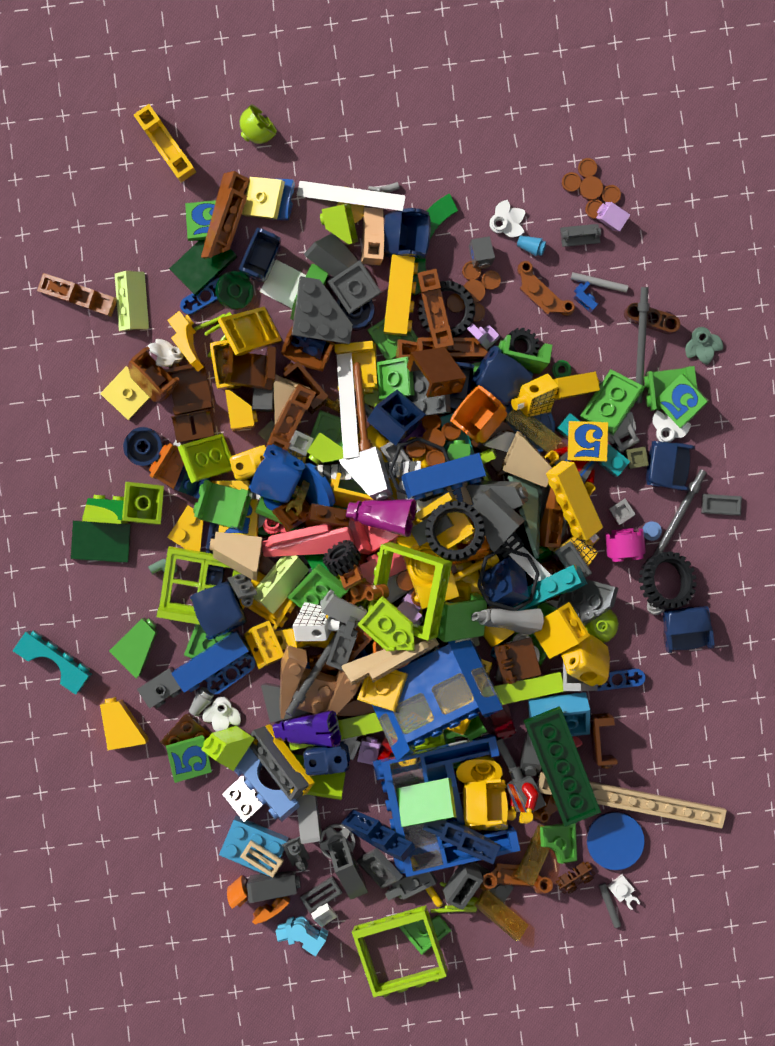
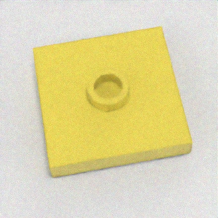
M250 177L246 192L248 197L242 215L277 219L285 181Z
M127 366L100 393L128 420L150 399L131 379Z

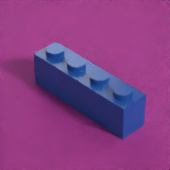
M480 453L408 472L402 475L401 478L408 499L414 498L417 501L426 498L425 494L433 493L434 496L444 493L446 488L451 487L452 490L462 488L464 483L470 482V485L482 482L481 479L486 476Z
M237 629L173 670L171 674L184 693L188 690L193 692L200 687L199 683L203 680L206 682L210 681L220 669L223 672L232 666L231 662L238 659V661H241L247 657V652L250 648Z

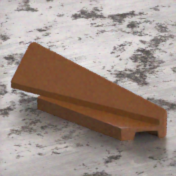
M236 171L223 174L201 255L203 259L212 258L230 249L248 197L243 193L250 179Z
M418 338L417 342L398 340L396 358L410 357L411 352L434 349L432 338ZM453 338L454 345L445 347L455 362L482 361L488 353L476 338Z

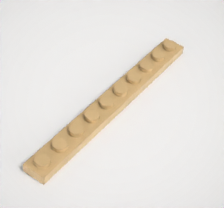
M541 772L537 787L540 793L552 795L544 773ZM590 782L596 801L600 805L723 828L727 811L725 808Z

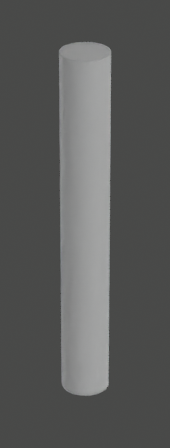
M574 272L571 275V280L583 283L588 281L591 285L625 293L628 290V285Z

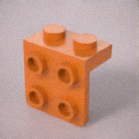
M169 443L162 447L159 453L161 457L158 462L154 461L151 465L149 476L160 480L174 489L184 463L178 446Z

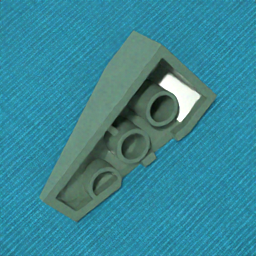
M511 475L508 476L509 481L521 482L522 487L524 486L528 492L529 500L518 508L521 517L525 520L523 524L534 557L537 559L539 558L541 501L539 496L542 495L540 485H535L531 481Z

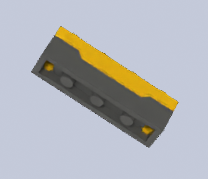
M271 724L253 730L251 736L255 739L249 747L287 798L292 801L306 795L315 782L306 774L305 769L281 738H275Z

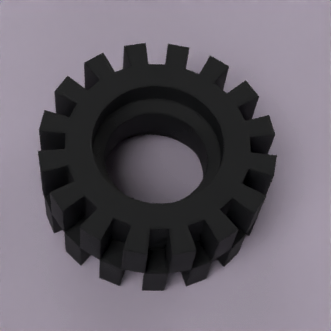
M517 328L508 334L511 335L509 350L517 352L514 348V343L517 340H523L528 347L527 351L523 354L536 356L540 344H537L539 340L534 338L536 336L535 333L530 334L531 330L525 331V328L520 330Z
M344 540L343 543L340 541L338 545L334 544L332 549L329 548L327 550L328 553H325L323 563L330 573L338 576V574L341 576L344 572L348 573L350 568L352 570L354 565L359 563L361 554L351 540Z

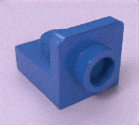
M587 281L585 284L580 283L574 290L576 295L573 299L591 313L598 304L595 302L594 296L590 293H584V290L590 284Z

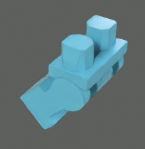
M293 916L288 917L286 923L278 924L276 936L278 942L288 940L289 945L295 944V941L302 942V948L316 957L325 943L329 931L323 927L320 931L309 924L306 917L299 916L294 920Z

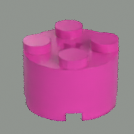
M633 528L612 530L611 535L606 532L607 557L611 558L613 562L624 561V558L632 557V560L643 559V554L646 553L644 530L638 528L639 532H634Z

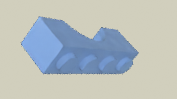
M249 747L234 772L238 776L242 775L245 778L244 783L250 791L254 789L258 795L256 797L262 805L265 803L270 808L268 812L275 820L279 818L283 822L300 807L296 799L290 801L281 789L272 790L260 782L259 773L263 764Z

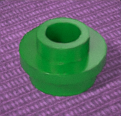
M559 360L553 365L552 373L556 378L567 377L571 374V366L567 361ZM564 367L565 372L559 373L558 368Z

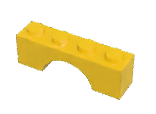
M150 104L134 114V117L180 183L196 173V170Z

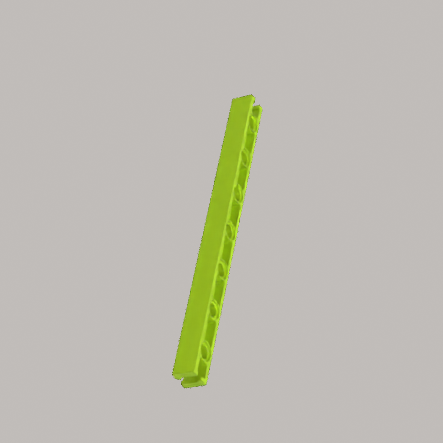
M561 672L494 687L504 705L563 692V680ZM491 687L483 689L481 695L483 697L494 696ZM427 701L410 704L398 709L400 714L395 717L399 723L410 713L415 712L427 721L431 709ZM376 713L338 720L341 740L385 730ZM390 719L387 720L389 729H393ZM289 742L291 751L315 746L311 744H293Z

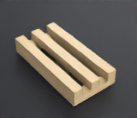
M250 840L240 856L272 878L284 861L253 840ZM251 846L276 861L277 865L251 849ZM249 852L256 858L260 859L267 865L274 868L273 871L263 866L262 864H260L259 862L252 859L246 854Z

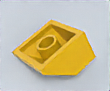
M225 390L231 430L237 431L255 427L254 422H258L256 410L252 411L251 405L232 391Z

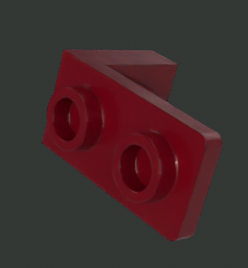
M508 704L502 706L503 710L491 715L496 736L502 739L509 738L512 734L516 733Z

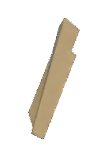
M414 637V651H386L383 649L344 664L342 669L352 686L370 676L374 683L438 646L439 643L436 638L427 641Z

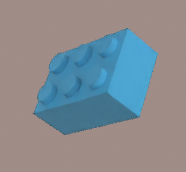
M586 692L528 699L529 718L560 706L572 736L590 734V707Z
M236 815L219 855L267 875L240 857L250 840H253L281 858L284 851L282 844L286 843L289 837L249 820L244 823ZM251 846V849L277 865L276 861ZM249 852L246 854L252 859L262 864L263 866L273 871L274 868L267 865L260 859L256 858Z

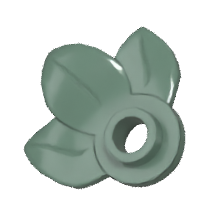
M698 327L693 331L692 339L686 344V356L691 358L697 355L702 363L708 365L713 359L714 351L723 350V342L718 335L711 334L707 328ZM704 333V339L700 340L699 336Z

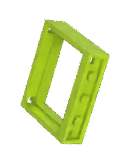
M392 542L381 544L380 551L377 552L378 562L374 569L375 578L373 585H388L394 553L435 565L424 627L413 623V634L427 641L437 638L452 561ZM378 600L370 601L367 606L368 611Z
M427 905L354 926L352 935L373 998L377 996L386 997L395 991L398 993L404 992L412 986L422 987L426 985V982L433 980L434 982H439L440 979L447 977L448 969ZM424 920L439 967L379 984L364 937Z

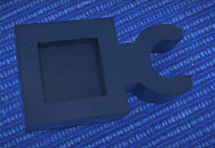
M293 336L295 337L291 342L293 346H301L304 353L321 359L326 341Z

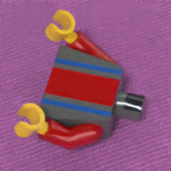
M567 446L551 450L544 456V458L550 459L552 467L561 461L574 462L589 497L595 490V470L593 468L595 461L567 460Z
M516 767L509 771L512 781L506 784L511 796L508 820H514L517 811L521 812L519 816L520 823H530L533 820L532 812L542 808L546 803L531 776H524L520 768Z

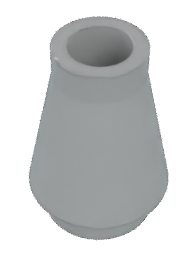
M201 687L196 692L189 712L194 716H199L213 702L214 694L210 693L207 688Z

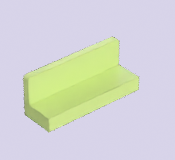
M137 271L116 273L115 286L116 298L118 299L119 331L149 329L145 273Z
M296 555L282 556L255 588L258 595H253V599L263 604L269 612L274 614L308 573L309 569Z

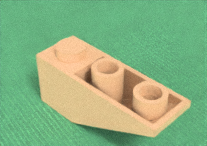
M364 207L361 262L362 264L381 265L384 255L383 209Z

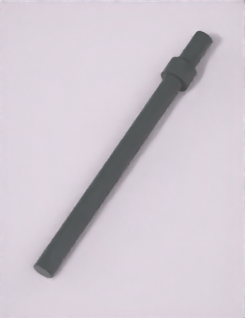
M641 287L640 302H638V311L640 312L636 382L642 386L647 311L650 309V303H648L649 287ZM643 391L635 403H642Z
M700 469L695 480L690 483L689 491L653 555L664 552L692 499L700 491V485L707 474L706 471Z
M337 631L299 691H296L293 695V700L286 710L288 715L292 716L299 704L304 702L306 693L327 662Z

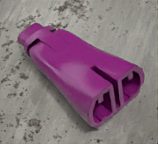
M415 499L349 502L346 517L354 518V521H359L361 524L409 537L413 527L412 521H414L415 513L417 512V503Z

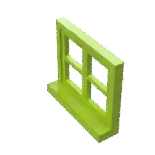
M169 546L157 617L200 625L193 606L170 602L173 583L198 587V593L205 588L216 586L206 584L208 565L231 567L214 559L211 553ZM181 559L202 563L199 582L174 578L176 560ZM233 570V576L241 574L238 571Z

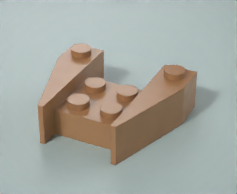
M287 645L281 659V719H284L286 710L293 700V695L296 691H299L311 672V669L305 668L308 663L306 650ZM338 670L336 676L320 672L306 693L304 702L300 703L297 709L313 714L333 710L337 715L357 693L361 681L352 686L342 670Z

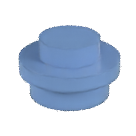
M647 522L642 528L644 530V537L647 540L654 541L661 536V526L656 522Z

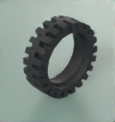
M439 281L441 292H455L464 300L466 307L465 316L456 327L450 328L452 338H455L465 333L474 321V299L470 292L461 284L453 281ZM421 295L418 303L419 319L423 327L430 333Z
M458 501L445 502V504L439 505L436 510L434 509L427 519L425 534L428 544L443 559L449 561L467 560L469 557L474 556L482 547V543H484V521L479 512L470 504ZM453 512L464 513L470 517L475 527V534L471 543L464 549L456 551L443 547L437 540L436 535L437 524L441 518Z
M662 552L651 556L642 565L643 570H640L639 573L642 577L639 578V583H643V585L640 586V590H645L642 595L644 598L648 597L647 602L653 603L652 606L655 608L659 607L662 610L675 609L686 605L687 601L692 599L691 595L695 594L696 591L692 588L697 586V583L693 582V580L697 578L696 575H692V572L695 570L693 567L689 568L691 563L690 561H685L686 557L680 556L677 552ZM662 562L671 563L680 575L681 588L679 594L674 599L664 598L655 586V570Z

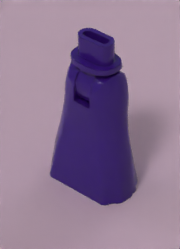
M333 710L305 717L292 718L281 721L279 724H273L275 738H282L283 741L330 748L340 745L341 733L336 712Z

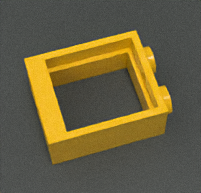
M270 621L252 627L244 634L258 669L273 664L283 657L284 653Z

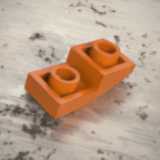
M243 875L227 888V899L232 909L237 905L241 907L248 900V890L245 887L247 880Z
M288 896L276 898L271 904L272 908L267 903L263 907L259 906L253 913L252 923H262L274 917L289 904L290 898Z

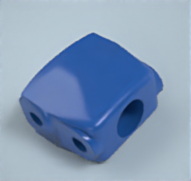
M274 444L268 445L263 454L264 459L259 464L249 488L251 492L264 498L287 503L291 499L301 478L305 464L288 451Z

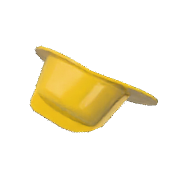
M485 755L461 763L456 770V776L463 783L500 779L502 768L491 756Z

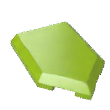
M384 596L375 603L357 624L386 651L415 650L413 622Z

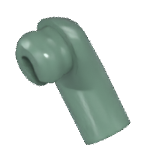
M161 559L148 566L152 575L159 571H165L166 559Z

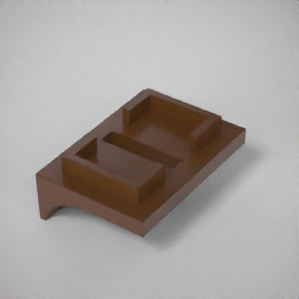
M210 409L171 416L177 443L215 436ZM190 417L194 418L195 435H193Z
M299 495L275 508L272 512L283 524L285 531L290 532L305 525L311 505L302 495Z

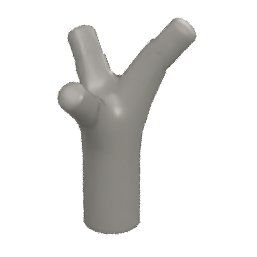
M398 182L381 187H368L369 190L390 193L400 189Z

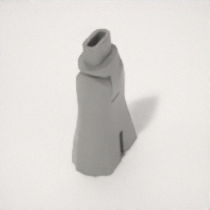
M485 609L481 612L473 613L471 617L472 621H479L480 625L506 628L525 635L542 630L544 623L541 609L521 611Z

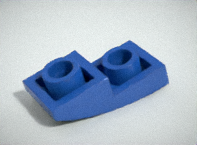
M278 179L285 181L278 218L272 220H289L293 207L291 199L295 182L293 179Z

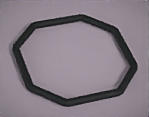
M420 437L399 444L389 468V475L396 490L407 495L405 490L399 488L392 472L402 447L420 441L441 450L446 461H451L444 447ZM443 493L434 496L432 494L424 499H421L420 501L426 502L428 500H431L435 497L442 495Z
M500 547L495 552L485 556L477 586L487 604L510 611H517L532 602L540 574L529 554ZM501 551L528 558L536 573L530 598L516 607L490 601L481 586L487 560Z

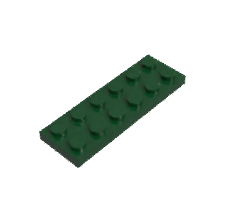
M558 706L523 720L564 826H569L601 813L561 707Z

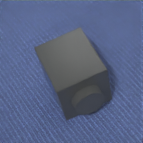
M490 236L471 239L468 247L473 268L485 269L490 267L495 259Z

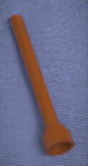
M355 362L353 369L360 431L358 449L359 452L373 448V444L368 439L361 364Z

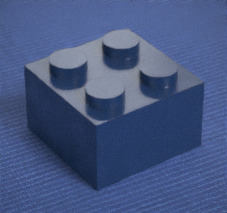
M395 390L375 406L367 422L397 446L417 429L426 414L400 391Z
M507 557L484 572L482 588L490 601L514 607L529 598L526 572L515 560ZM487 604V609H503Z

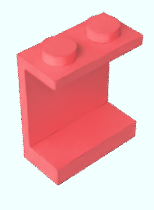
M354 518L349 519V528L353 532L354 544L362 554L370 555L380 549L381 544L391 542L401 536L363 525L359 521H354Z

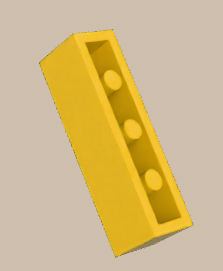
M392 255L384 334L407 336V332H411L412 320H409V312L413 313L414 309L411 293L415 294L416 282H413V274L418 272V263H415V257Z
M561 461L546 473L549 480L548 483L556 495V501L562 508L563 516L571 528V534L578 539H590L603 526L575 463Z

